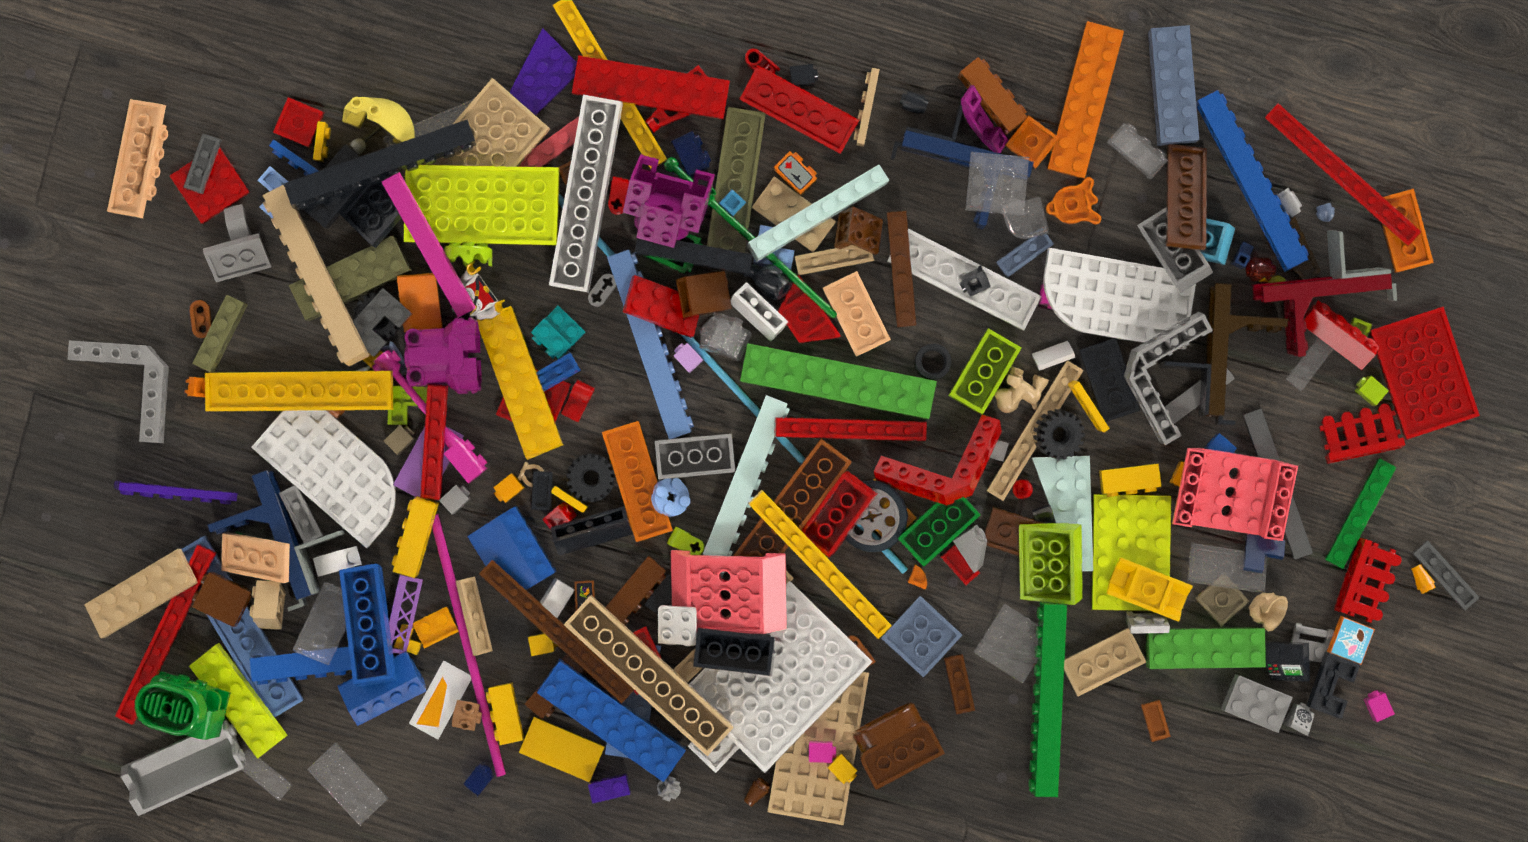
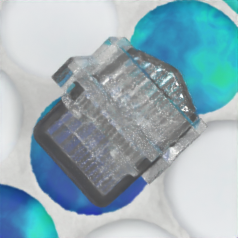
M714 313L713 317L699 328L701 344L699 348L715 355H723L739 361L750 340L751 332L741 326L743 320L737 317H728L721 313Z

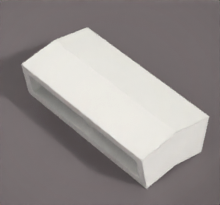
M555 578L540 603L558 618L575 589Z

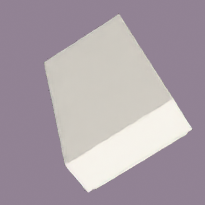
M1068 341L1032 354L1039 371L1075 358V354Z

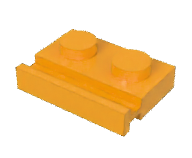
M447 606L413 623V627L424 648L459 632Z

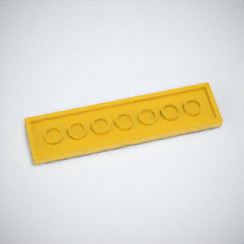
M509 306L508 311L501 312L492 319L477 321L524 455L528 460L558 448L563 443L512 306Z

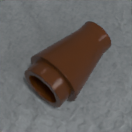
M758 777L757 780L753 781L744 801L753 807L757 801L769 793V783Z

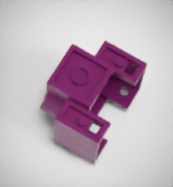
M640 154L629 181L623 213L635 216L634 224L638 229L636 238L674 248L676 241L685 238L689 231L699 232L708 206L715 174L696 170L694 180L690 182L656 173L659 159ZM642 165L652 166L651 171L642 169ZM698 180L708 181L707 187L699 185Z

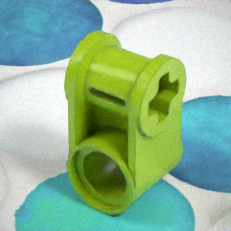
M676 526L667 544L678 550L690 551V555H701L705 550V545L700 539ZM698 542L701 549L694 553L692 552L693 548L691 545Z

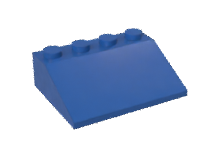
M517 506L468 536L485 566L493 560L525 590L557 572Z

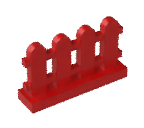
M1382 404L1378 408V414L1372 415L1369 408H1363L1359 412L1360 418L1356 419L1353 418L1350 412H1344L1341 415V422L1335 423L1333 417L1325 416L1319 429L1320 432L1324 431L1327 445H1324V449L1329 450V453L1325 456L1326 463L1330 464L1403 448L1405 446L1404 437L1398 439L1397 435L1401 434L1400 429L1396 430L1392 417L1396 415L1395 410L1391 411L1389 405ZM1380 419L1383 433L1377 434L1374 420ZM1355 424H1362L1365 437L1358 438ZM1343 427L1346 441H1339L1336 428ZM1385 438V442L1379 443V439ZM1366 442L1367 445L1360 446V443ZM1348 446V449L1342 450L1341 447Z
M1359 538L1334 610L1353 617L1355 613L1367 617L1366 621L1372 623V620H1381L1383 613L1377 609L1378 603L1387 602L1389 599V594L1383 591L1385 583L1393 584L1395 581V575L1389 572L1391 565L1399 566L1401 564V557L1395 554L1396 550L1390 549L1388 552L1378 548L1379 544L1373 541ZM1374 559L1385 563L1383 570L1372 566ZM1367 577L1379 581L1377 588L1365 584ZM1361 595L1373 599L1371 606L1359 602Z

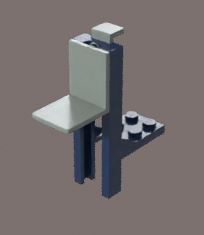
M264 471L252 476L262 505L209 524L208 528L210 532L222 534L231 531L232 526L237 528L250 524L249 520L269 523L275 541L290 544L289 581L296 600H299V604L287 608L288 611H292L308 605L305 597L321 592L306 548L339 537L345 533L344 531H337L300 545L290 515L279 495L281 490L274 471Z

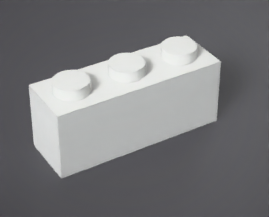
M747 282L730 300L731 305L770 342L788 323Z

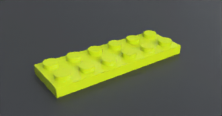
M220 643L213 646L189 666L197 678L206 681L207 685L231 692L225 715L257 759L288 736Z

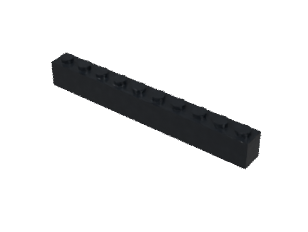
M464 120L284 183V187L292 208L302 210L313 202L318 204L326 201V198L333 195L334 197L342 196L345 194V191L350 189L353 191L359 190L365 184L379 183L382 181V178L391 177L399 172L416 170L419 165L425 163L426 165L433 164L437 159L442 157L450 158L459 151H470L473 149V146H476V142L468 120Z

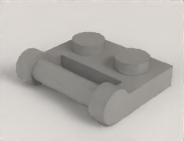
M1126 612V622L1131 634L1169 633L1170 631L1168 620L1163 615L1158 613Z
M1295 623L1291 642L1309 643V660L1322 662L1334 630L1317 629L1302 626L1301 623ZM1300 633L1324 637V643L1299 639Z

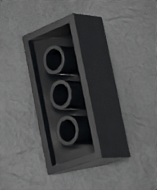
M698 628L693 667L772 676L775 637Z

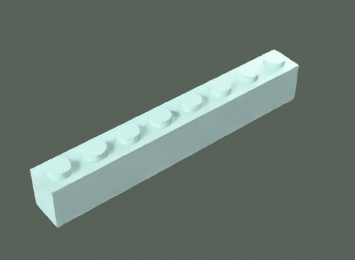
M877 165L749 241L747 247L756 262L882 188L889 182V179L881 166Z

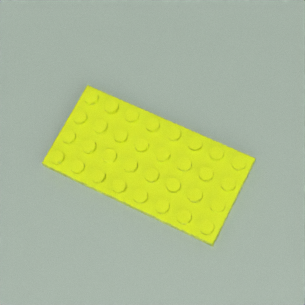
M419 165L416 170H405V183L439 243L475 242V244L557 245L558 167ZM404 223V242H415Z

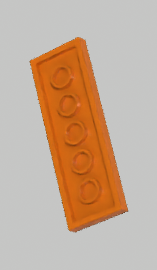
M639 421L602 432L636 542L673 531L669 517L657 512L651 501V495L655 489L654 486L658 481Z

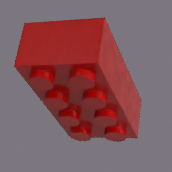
M846 471L841 475L801 531L827 557H831L878 493L849 471Z

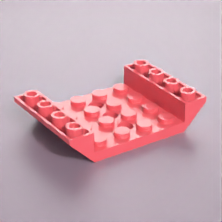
M1187 448L1172 524L1188 527L1196 525L1260 535L1265 539L1283 541L1298 466L1249 455L1205 448ZM1237 468V476L1231 478L1229 476L1230 470ZM1233 487V495L1227 497L1225 494L1226 489ZM1229 505L1230 512L1227 515H1223L1222 508Z
M671 550L672 606L695 607L697 610V631L698 628L746 634H767L787 628L785 553H766L764 557L690 555V551ZM723 571L728 572L730 579L723 580L720 573ZM721 591H729L731 597L724 599L721 596ZM728 609L731 612V616L728 618L722 616L721 610Z

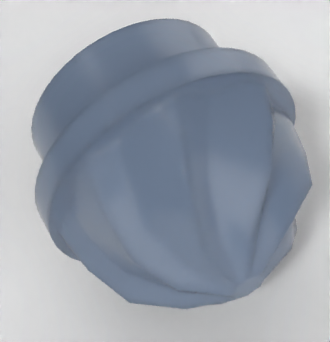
M1331 203L1316 207V216L1321 221L1329 222L1332 220L1335 208L1332 207Z

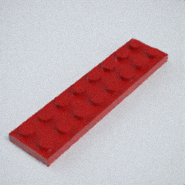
M578 55L572 94L724 119L730 81Z

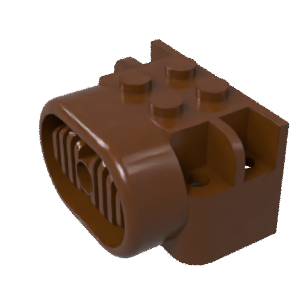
M913 703L897 707L865 724L853 733V738L861 752L860 759L876 790L945 754L928 722L922 720Z

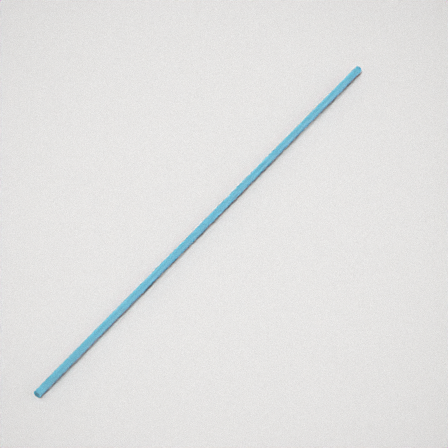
M559 194L558 204L563 208L564 198ZM599 237L598 247L607 257L615 255L610 247ZM680 334L752 413L758 417L760 409L693 337L690 338ZM776 437L802 465L806 458L786 437ZM857 524V526L864 532L863 526ZM872 532L873 538L876 540H880V538L874 532ZM890 549L882 551L902 574L908 570Z

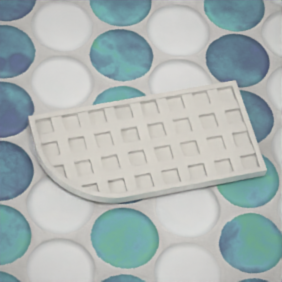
M1048 248L1043 276L1044 291L1051 308L1069 327L1083 333L1145 343L1191 316L1196 286L1194 284L1179 293L1164 268ZM1184 345L1178 349L1185 350L1186 346Z
M283 411L251 447L366 548L374 542L389 524L396 503V488L393 485L394 479L389 467L379 455L328 411Z

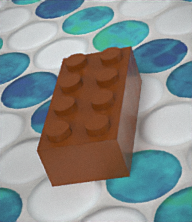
M977 57L960 71L958 78L967 89L974 85L982 98L980 102L981 107L1007 136L1027 118L1025 115L1027 111L1021 104L1017 105L1013 100L1015 97L1009 89L1005 90L1001 85L1002 80L997 74L993 75L990 72L989 64L984 59L981 60Z

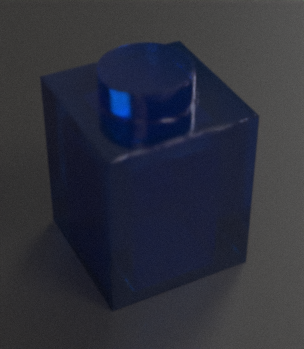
M479 764L463 784L479 796L493 779V771L484 764L482 766Z

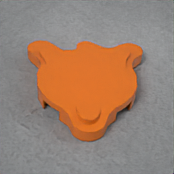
M1087 177L1079 185L1063 187L1055 194L1053 200L1046 205V212L1067 224L1087 221L1098 225L1101 222V216L1091 209V206L1098 202V198L1092 193L1094 180L1091 177Z

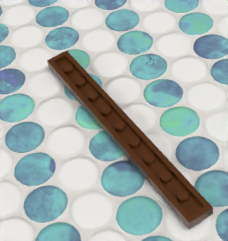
M493 560L479 573L486 582L621 704L634 691L624 679Z

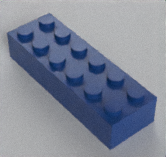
M371 564L339 570L353 684L361 687L397 681L382 567L379 564Z

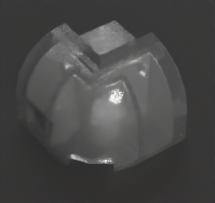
M1040 197L1001 206L1006 226L1015 237L1031 239L1049 234L1047 218Z

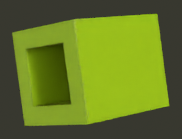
M1372 376L1362 377L1356 384L1358 388L1355 390L1372 406L1377 405L1389 391Z

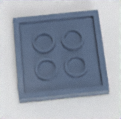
M919 596L881 639L924 677L959 640L962 634Z

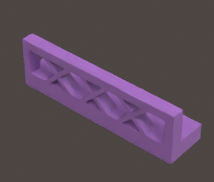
M402 574L399 576L389 626L392 643L394 639L401 636L404 641L403 650L392 648L393 653L401 654L407 651L423 579L412 578ZM406 582H417L416 591L409 595L405 589ZM409 598L413 607L410 611L404 613L401 604ZM405 617L409 625L407 629L400 632L397 627V621ZM405 632H407L406 638H404L402 635Z

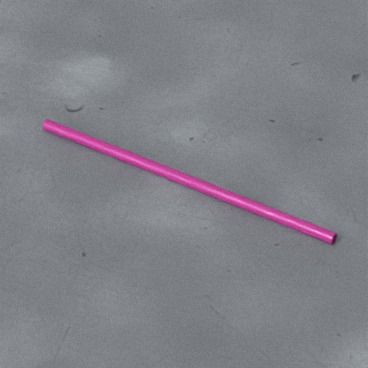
M436 514L432 529L477 703L480 704L479 711L482 712L481 719L496 777L506 773L498 742L495 739L494 727L476 657L473 656L439 514Z

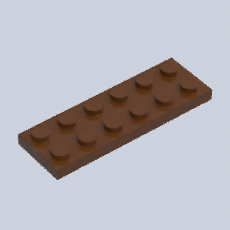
M1169 144L1167 147L1166 246L1205 250L1207 148Z

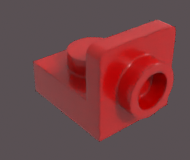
M564 501L542 520L551 530V527L568 523L577 515L573 507Z

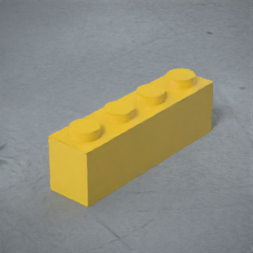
M419 496L410 500L407 511H410L409 516L405 518L402 529H404L403 537L400 536L397 543L399 548L398 555L395 554L392 560L393 572L416 578L419 575L439 502L420 498Z

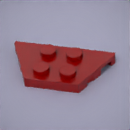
M793 283L778 312L788 321L787 326L797 341L804 343L839 338L841 335L826 313Z

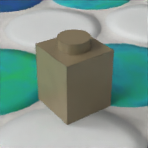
M399 425L384 442L397 455H400L416 438L413 436L414 431L409 426Z

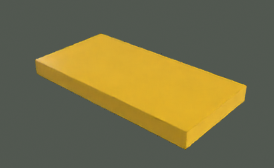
M534 717L519 753L590 782L605 746Z

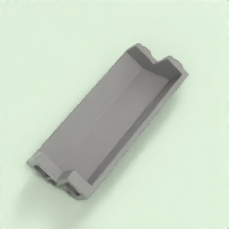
M226 719L223 722L220 737L202 740L188 736L122 766L121 778L130 791L129 802L137 815L140 816L244 769L246 756L243 750L240 749L234 726L230 725Z

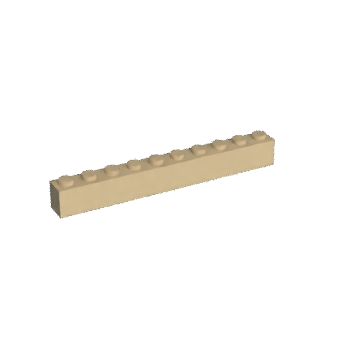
M284 185L264 194L265 202H263V205L267 212H271L274 217L271 221L276 229L279 228L281 232L279 237L283 245H287L290 250L287 252L290 260L297 264L298 268L295 270L299 278H303L306 283L304 285L308 296L312 295L314 299L312 305L316 312H320L322 316L320 321L324 329L328 328L331 334L328 336L333 346L336 345L339 352L336 354L340 362L351 366L368 357L367 349L297 208L293 209Z

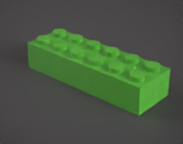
M1265 628L1170 629L1169 633H1146V667L1149 669L1266 667Z

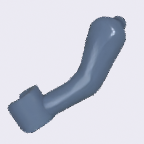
M390 341L389 345L384 346L381 350L390 349V352L395 351L400 356V373L403 376L407 372L404 358L397 346Z

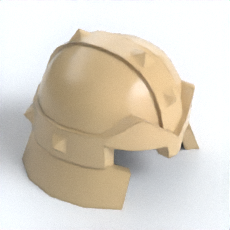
M1274 592L1259 594L1248 607L1250 616L1254 619V622L1263 624V627L1268 632L1273 631L1279 626L1288 608L1287 598L1275 595Z

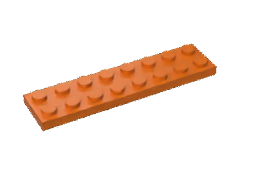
M1089 21L1086 22L1056 134L1059 140L1052 148L1047 167L1048 170L1082 179L1085 178L1124 31Z

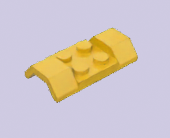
M1120 558L1110 578L1106 594L1179 622L1185 600L1193 586Z

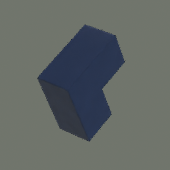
M1241 242L1230 264L1239 269L1245 268L1254 247Z

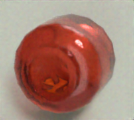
M1254 257L1247 263L1245 271L1247 277L1253 282H1269L1276 273V267L1270 258Z

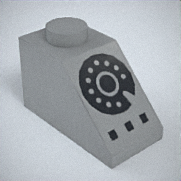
M1302 702L1299 705L1293 703L1283 723L1308 736L1314 713L1310 711V707H1307Z

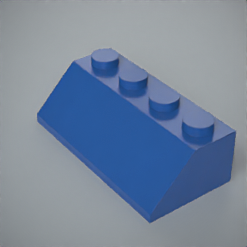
M407 651L394 657L397 681L358 687L353 684L352 678L338 685L347 710L357 726L426 692L424 679Z

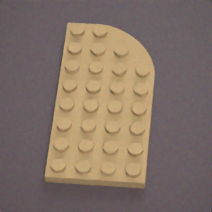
M862 672L776 761L767 812L844 825L850 783L846 782L843 784L827 768L829 763L809 762V741H832L833 746H836V756L841 752L854 765L857 744L853 738V733L860 728L869 672Z

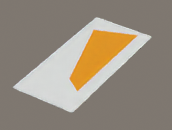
M443 661L409 724L439 739L454 712L457 700L461 699L468 687L471 676Z

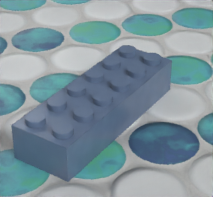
M1190 25L1151 28L1148 32L1157 146L1196 143L1199 140Z

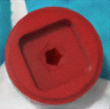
M1017 480L1014 483L1013 493L1017 498L1026 499L1031 496L1033 487L1028 480Z

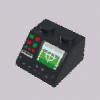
M1265 643L1266 667L1271 681H1310L1309 643Z

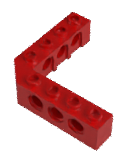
M981 415L952 478L881 456L874 469L876 481H881L895 489L944 505H950L954 503V500L962 497L972 496L1001 435L1000 420Z

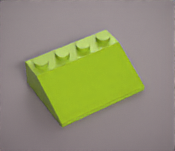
M1070 523L1020 524V599L1069 605L1078 603L1083 599L1082 525Z

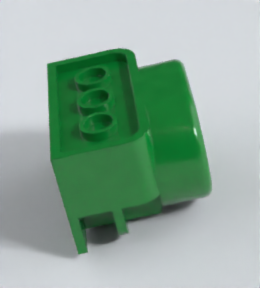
M160 671L159 675L154 676L150 683L142 687L136 696L135 712L137 720L149 728L172 735H187L202 740L217 738L221 734L231 692L209 686L203 680L192 681L186 675L179 674L176 676Z

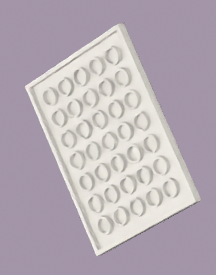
M791 581L786 584L787 628L767 634H754L775 637L772 676L704 668L689 684L734 725V728L727 736L764 773L873 662Z

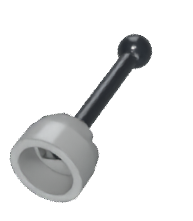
M379 126L364 139H354L349 143L358 155L362 154L366 149V142L383 127Z

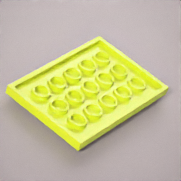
M1093 494L1092 610L1150 611L1106 593L1110 578L1120 558L1170 577L1171 496L1119 495L1107 497V495Z

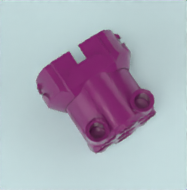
M472 317L468 318V320H465V318H455L445 328L409 329L406 331L404 357L407 368L406 378L409 386L424 387L428 386V384L448 385L458 394H468V391L474 394L477 391H481V360L469 358L468 354L481 353L480 331L477 320H474Z

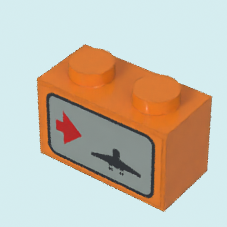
M789 151L774 166V170L801 196L817 180L815 177L817 173L810 166L806 167L802 163L803 159L796 152L793 154Z

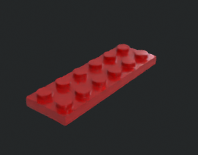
M757 65L740 97L741 101L840 154L859 122V119Z

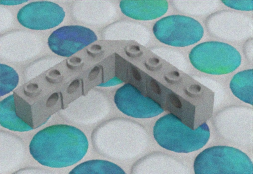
M1200 312L1191 315L1132 349L1124 377L1159 442L1164 445L1182 435L1170 419L1169 411L1163 406L1159 398L1160 394L1155 391L1150 382L1151 377L1146 369L1156 364V361L1166 355H1172V352L1178 348L1189 345V342L1197 337L1205 336L1213 331L1205 315Z
M69 341L68 360L144 365L139 442L164 443L169 366L156 354L155 350L151 346Z

